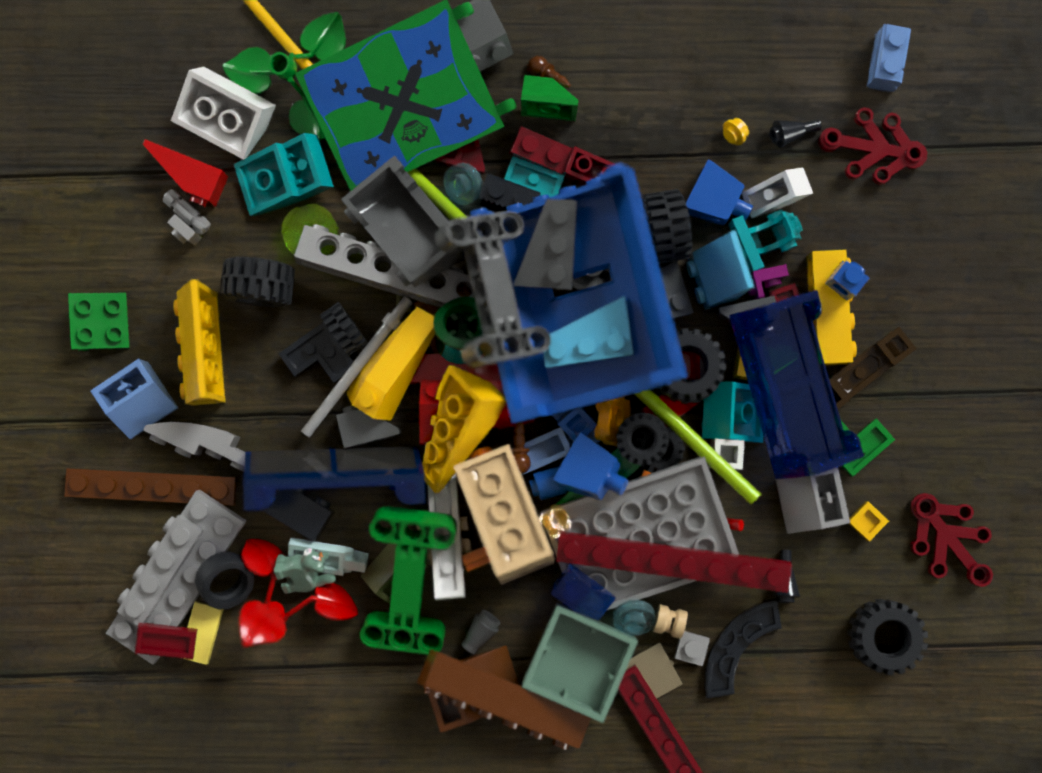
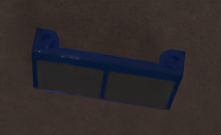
M418 446L245 452V510H260L269 507L274 501L276 489L390 485V490H395L398 499L407 504L425 503L424 470Z

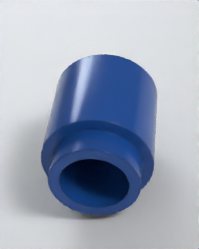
M559 466L533 473L534 479L530 480L529 483L534 497L539 496L542 501L567 493L566 490L559 488L553 481Z

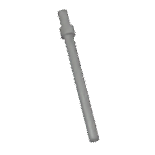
M404 296L394 310L385 315L382 319L383 324L302 428V433L309 438L386 337L402 323L400 319L413 304L411 300Z

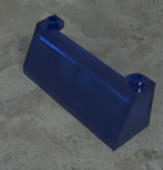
M818 290L729 315L776 479L813 477L864 457L859 437L850 430H843L813 321L817 320L822 313V303Z

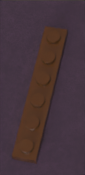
M66 468L64 497L189 503L196 490H201L222 505L234 506L236 505L238 477Z

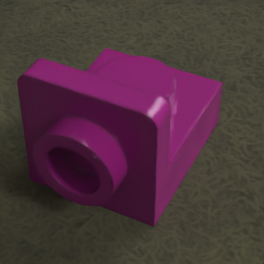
M786 264L753 271L750 276L754 287L747 291L748 295L753 296L754 300L765 298L762 284L765 285V288L781 285V280L789 275Z

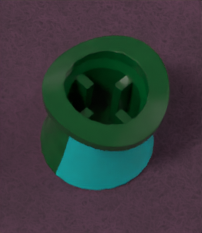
M474 297L452 299L441 306L435 314L433 325L437 335L436 346L438 352L451 363L466 364L462 358L463 347L466 343L484 336L476 299ZM477 346V352L481 356L483 351Z

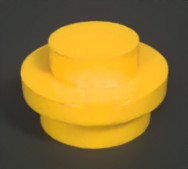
M729 119L723 124V135L729 143L742 145L746 141L749 130L741 119Z

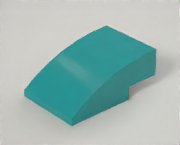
M303 133L283 144L274 143L234 164L250 216L260 215L289 206L334 187L318 136L314 134Z

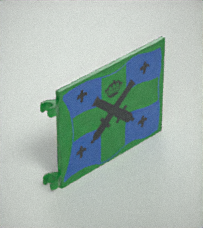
M444 0L295 73L350 191L394 155L404 166L405 172H409L505 127L500 116L517 108L516 102L512 98L495 105L457 22L474 13V9L469 2L451 9L448 0Z

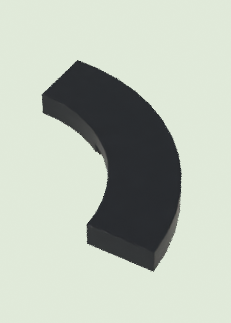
M776 599L759 603L744 610L721 631L712 646L706 663L704 676L706 698L735 694V672L739 658L744 650L760 636L777 629H782Z

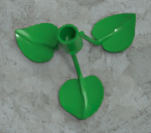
M338 12L322 15L305 27L301 34L300 43L304 49L310 51L309 53H290L287 56L283 52H276L270 56L262 48L251 47L243 50L233 59L222 65L232 82L254 94H260L269 89L271 85L270 75L275 74L280 79L287 80L303 99L295 102L290 109L289 121L292 128L300 135L303 133L317 135L319 141L324 140L325 136L303 90L293 78L297 72L295 60L309 59L314 55L318 59L323 60L345 48L346 35L342 17Z

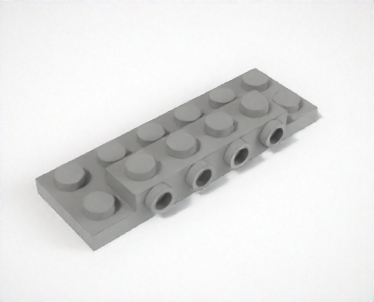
M196 490L182 514L176 518L172 516L164 525L162 530L166 533L161 542L157 540L151 546L147 553L151 557L146 566L140 565L133 574L132 579L136 582L131 590L126 588L119 596L117 603L121 606L117 610L118 615L106 634L135 652L139 622L179 627L200 595L195 584L197 570L210 556L219 552H227L247 520L203 491ZM137 654L152 665L160 658V656Z

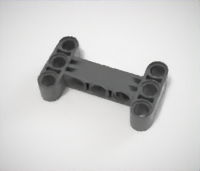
M508 211L456 218L440 227L435 234V242L441 250L445 252L464 250L484 334V336L466 343L463 347L462 358L470 367L477 368L529 358L546 351L551 343L550 335L546 329L537 326L522 329L502 245L518 237L523 231L524 224L522 218L515 212ZM503 224L507 227L508 232L504 230ZM477 227L481 230L482 236L478 234ZM450 231L456 235V240L451 237ZM530 337L533 339L535 347L531 345ZM504 342L508 344L509 352L505 350ZM477 346L482 349L483 358L478 354Z

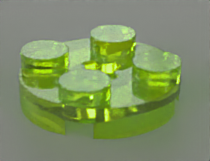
M307 204V206L292 209L286 215L282 223V235L287 249L293 255H295L304 225L310 227L313 224L321 225L328 228L330 233L338 235V225L327 209L317 204ZM324 246L321 253L328 255L334 249V246Z

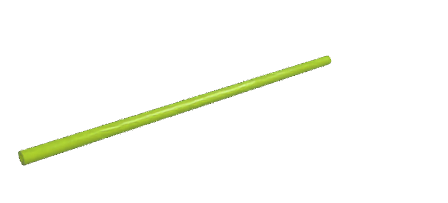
M416 168L407 172L432 203L450 220L467 217ZM651 390L635 393L700 457H705L707 464L747 502L752 504L761 495Z

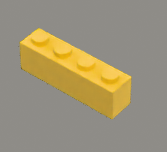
M846 250L812 251L806 256L810 325L813 334L811 337L813 366L847 365L853 362V358L857 354L856 342L852 341L851 330L855 327L854 314L850 313V302H852L853 298L848 301L827 286L825 282L842 261L845 262L847 260L851 262V259L847 257Z

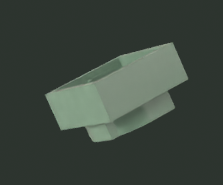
M556 602L523 678L522 687L603 723L638 640L632 635Z

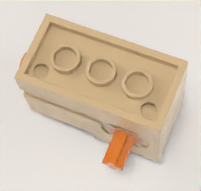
M509 444L496 450L488 446L476 449L469 455L466 462L454 466L484 543V547L462 555L467 572L491 563L501 584H505L555 564L552 551Z

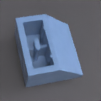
M137 359L91 390V393L105 414L129 439H133L142 433L145 425L155 424L178 409L149 362Z

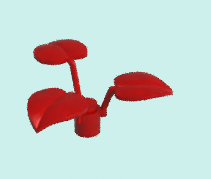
M248 539L245 541L241 555L245 567L258 576L270 575V583L263 603L250 601L243 606L240 612L239 630L243 647L279 641L285 635V622L288 618L311 602H315V610L319 615L330 620L352 619L357 616L358 609L349 593L338 584L332 583L316 587L314 590L315 596L308 597L290 611L284 613L282 604L276 601L271 602L270 600L276 582L274 574L278 555L283 554L285 556V554L279 547L266 540Z

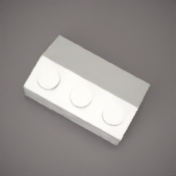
M200 67L188 71L171 121L228 152L246 159L267 130L276 105L205 67Z

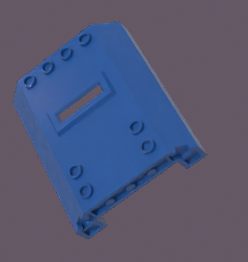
M620 163L607 167L606 172L598 174L597 178L586 181V186L576 188V186L565 187L559 190L560 194L552 197L541 195L533 198V203L524 206L523 203H517L506 207L507 211L505 212L517 213L522 218L524 224L523 231L518 237L502 244L522 329L537 326L546 329L551 334L625 296L634 353L631 356L546 368L544 352L529 358L498 363L512 423L525 422L538 417L568 412L688 378L635 173L627 165L624 166ZM547 199L577 200L573 279L609 269L611 281L558 297H554L552 288L513 286ZM480 208L471 211L470 215L478 216L493 214L494 212L487 210V208ZM503 224L504 230L508 232L507 227ZM477 227L478 234L482 236L481 230ZM530 337V343L533 347H535L534 341ZM504 342V348L509 352V346Z

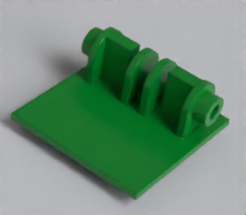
M68 293L71 350L90 351V349L129 348L126 293Z

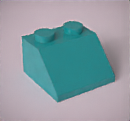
M721 382L709 397L703 399L702 439H727L763 443L766 387L738 382Z

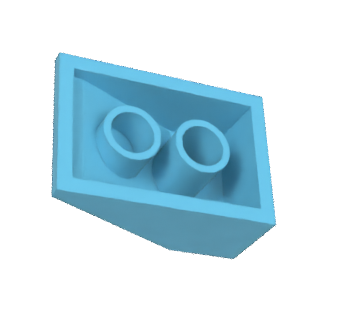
M736 231L730 232L692 252L688 259L689 261L686 262L689 276L695 278L698 287L695 288L697 301L699 304L704 305L705 310L735 301L754 287Z

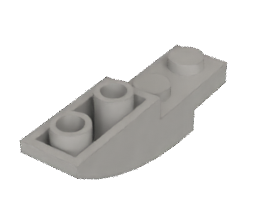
M164 422L145 425L143 431L151 434L150 440L164 446L166 442L175 445L174 451L188 458L192 454L201 455L204 448H207L206 454L219 460L224 456L232 460L231 466L246 472L247 468L256 469L261 460L236 448L241 437L214 427L193 423Z

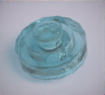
M459 163L451 166L446 171L444 188L451 200L457 204L467 205L479 198L483 181L475 167L467 163Z
M630 600L621 603L613 612L614 626L616 629L632 636L645 634L655 625V611L650 604L640 600Z

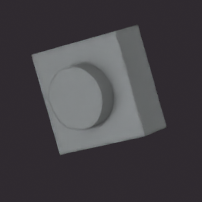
M176 214L167 222L174 228L171 233L183 244L188 240L195 246L202 239L198 233Z
M684 631L682 638L678 639L674 658L703 666L710 638Z

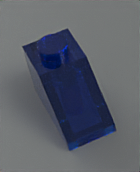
M571 563L553 584L551 592L554 597L573 611L596 620H600L616 599V596Z

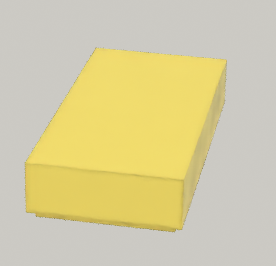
M199 601L194 602L187 628L198 629L195 654L193 659L186 660L205 665L209 664L224 609H216Z

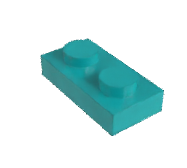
M513 156L504 179L538 191L541 195L552 197L559 194L565 175Z

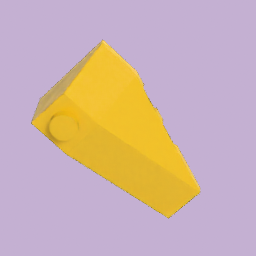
M416 307L382 343L351 383L346 393L354 407L373 419L392 420L435 334L433 325L434 315L420 307Z
M453 365L448 366L437 389L436 399L440 401L437 415H432L430 424L434 426L431 441L426 443L420 476L434 493L441 492L456 473L454 466L465 462L496 423L506 403V398L491 382Z

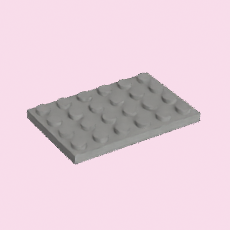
M698 457L630 480L622 495H618L608 489L602 500L584 496L541 511V516L556 557L560 531L739 554L705 457ZM559 562L576 611L587 616L697 581Z

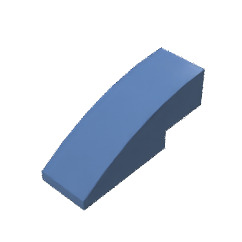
M561 427L525 443L524 448H529L527 455L531 460L530 469L526 473L561 459L568 454L574 441ZM594 429L587 437L593 442L598 443L601 440L595 439Z

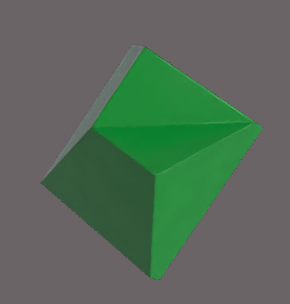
M524 76L521 95V116L576 121L578 99L553 78Z

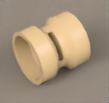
M659 604L652 631L659 634L667 632L672 637L681 639L685 631L688 612L681 609L673 611L668 606Z

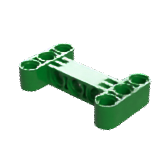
M389 506L381 507L375 512L369 529L371 536L375 540L396 544L390 613L380 611L369 613L363 623L360 639L366 646L371 648L426 655L429 654L430 649L439 652L442 649L446 633L444 624L435 618L420 617L427 548H449L455 539L457 522L451 515ZM379 521H387L391 527H382ZM407 525H417L420 528V530L412 531L408 528ZM436 529H447L449 534L442 535ZM369 627H376L380 631L375 632L371 630ZM398 631H406L409 635H402ZM432 634L435 635L437 638L431 639L428 638L426 635Z

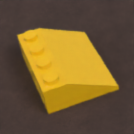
M190 280L177 291V299L173 303L174 313L179 317V327H176V340L178 344H181V355H178V368L180 372H183V383H180V396L182 400H185V404L191 406L225 403L217 292L198 280Z

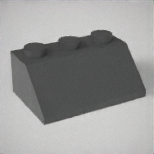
M472 0L469 3L472 5L474 13L457 22L479 71H482L514 53L507 33L490 0Z

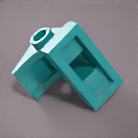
M776 211L767 216L768 222L752 228L747 227L743 215L732 219L728 224L731 232L736 231L750 274L753 271L764 268L760 256L777 249L785 252L798 246L796 241L802 239L800 232L803 231L798 217L794 216L793 212ZM771 228L777 242L762 247L757 234Z

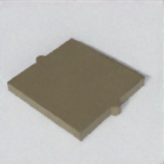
M660 642L631 657L626 668L628 669L635 664L656 698L683 684L673 667L674 661L669 660Z

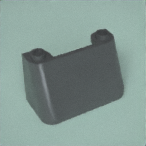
M395 155L341 199L348 207L343 212L354 225L358 221L398 267L399 270L395 274L406 287L411 283L415 288L466 258L464 250L445 252L437 246L435 242L436 231L449 221L420 189L415 180L405 172L404 166ZM450 231L451 237L456 240V235Z

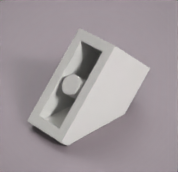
M803 168L785 170L742 192L745 202L753 205L750 212L751 218L788 206L813 194Z

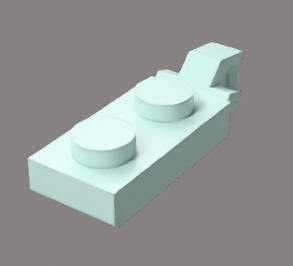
M291 538L289 541L288 557L303 555L304 551L308 548L328 552L329 556L324 563L325 571L322 573L340 576L351 571L365 573L369 553L357 551L347 546Z

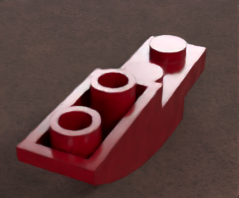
M522 126L519 127L509 154L522 160L565 175V180L583 186L587 185L586 181L597 178L598 174L606 172L607 167L615 164L578 147H568Z

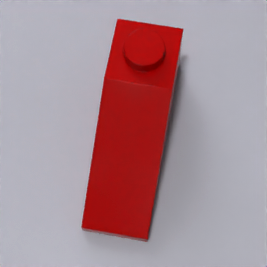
M146 139L144 140L143 145L180 188L191 197L189 201L201 207H206L207 204L216 207L228 179L223 170Z

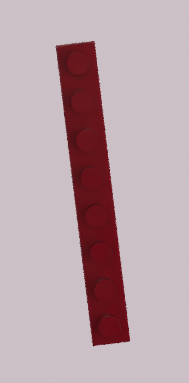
M560 531L556 562L780 592L789 591L792 570L791 561Z

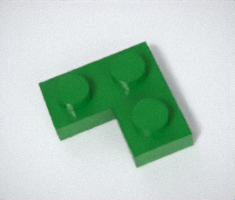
M835 415L814 433V436L850 477L857 474L895 441L893 436L877 418L873 419L854 435L841 419Z

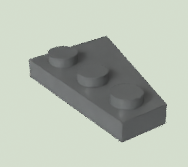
M546 200L513 286L572 289L577 200Z

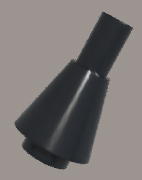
M775 120L769 130V135L772 143L782 148L807 133L820 131L822 125L820 120L805 123Z
M780 550V560L791 561L792 563V551ZM793 569L791 570L789 591L772 592V597H776L778 603H795V598H800Z

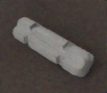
M174 189L166 192L163 202L169 208L174 207L173 211L189 226L193 225L192 229L195 232L203 235L209 230L210 222L203 216L199 217L200 213L184 198L181 200L179 193Z

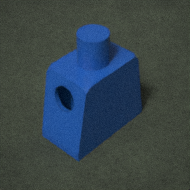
M709 159L686 201L690 216L720 225H725L731 214L737 217L743 215L746 221L753 205L739 199L745 187L744 184Z
M580 432L553 478V481L559 488L596 500H602L608 489L618 495H622L628 485V479L617 474L621 466L618 460Z

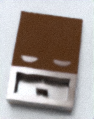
M507 645L459 660L519 685ZM441 694L440 699L429 695L440 733L483 717L475 713L477 708L468 704L466 709L449 703L451 697Z

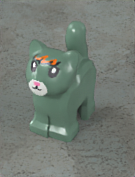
M308 548L304 551L303 555H293L291 557H286L283 554L278 555L274 574L278 580L286 577L288 583H281L284 593L309 592L316 587L334 583L336 577L333 574L327 573L318 576V573L325 571L324 563L329 553Z

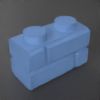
M883 24L876 33L867 82L868 88L894 92L902 84L911 29Z

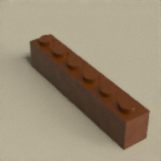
M432 649L429 651L417 683L425 687L423 692L439 699L441 694L451 697L449 702L463 709H466L469 704L477 708L476 714L491 720L493 715L503 718L501 724L515 730L518 729L519 725L528 728L526 734L543 740L544 735L553 738V745L568 750L569 745L580 749L591 720L589 716L522 686Z

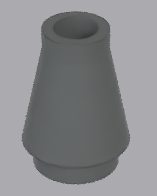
M482 610L480 614H475L467 635L461 643L463 648L475 654L482 645L499 631L500 621L486 610Z

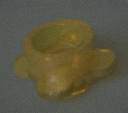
M552 505L548 513L539 516L540 524L546 527L549 531V536L553 539L559 538L561 532L564 529H569L572 525L568 513L558 505Z

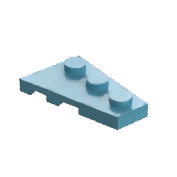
M624 296L549 334L551 343L549 348L544 351L546 368L634 355L626 297Z

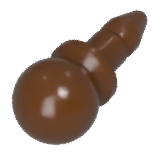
M534 56L528 61L527 71L531 76L553 78L564 88H570L571 85L563 75L554 71V65L548 63L544 57Z
M523 422L515 423V448H511L520 474L526 473L531 466L530 457L527 455L529 448H524L525 428Z

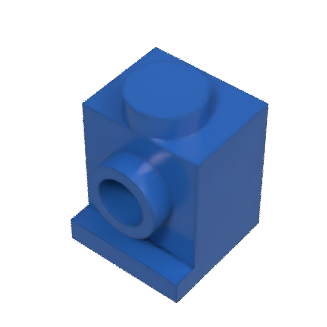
M846 260L839 264L825 284L848 301L858 294L869 280V277L864 274L865 270L856 262Z

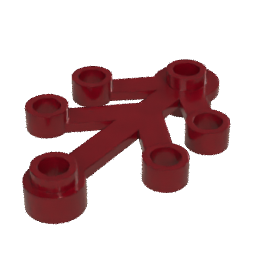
M866 107L859 109L854 119L857 125L863 127L872 141L844 136L836 128L825 129L818 138L819 147L825 152H833L838 147L870 153L861 160L853 161L846 166L845 175L851 180L858 179L864 170L885 156L898 159L887 167L881 166L873 172L872 180L877 185L885 184L892 175L904 167L909 169L921 167L927 159L925 146L918 141H910L900 127L901 119L898 114L889 113L882 120L883 129L891 132L899 145L896 146L887 142L873 122L872 110ZM860 113H865L868 116V121L861 120ZM892 118L895 121V126L888 125L887 119ZM829 134L834 135L836 142H830L827 136ZM910 150L916 151L918 157L912 158L910 156ZM851 166L857 167V175L850 172ZM877 173H885V180H880Z
M928 493L916 495L910 504L911 513L917 519L916 538L911 542L910 549L912 553L919 556H924L929 552L930 545L927 542L930 523L936 530L934 559L928 566L929 574L935 578H943L947 575L946 555L948 545L967 569V579L971 584L979 587L989 585L993 579L991 568L985 564L977 563L957 537L973 539L977 543H987L992 537L991 530L985 526L970 528L946 525L939 515L955 516L958 520L968 521L974 515L973 508L968 504H958L957 506L940 504L933 495ZM923 502H926L928 505V510L925 513L920 510V505ZM963 507L968 511L967 516L964 518L960 515V509ZM981 529L986 534L983 540L978 538V532ZM918 542H922L924 544V550L922 552H918L916 550V544ZM937 564L942 567V571L938 575L934 572V567ZM977 569L982 573L981 578L978 580L974 578V572Z

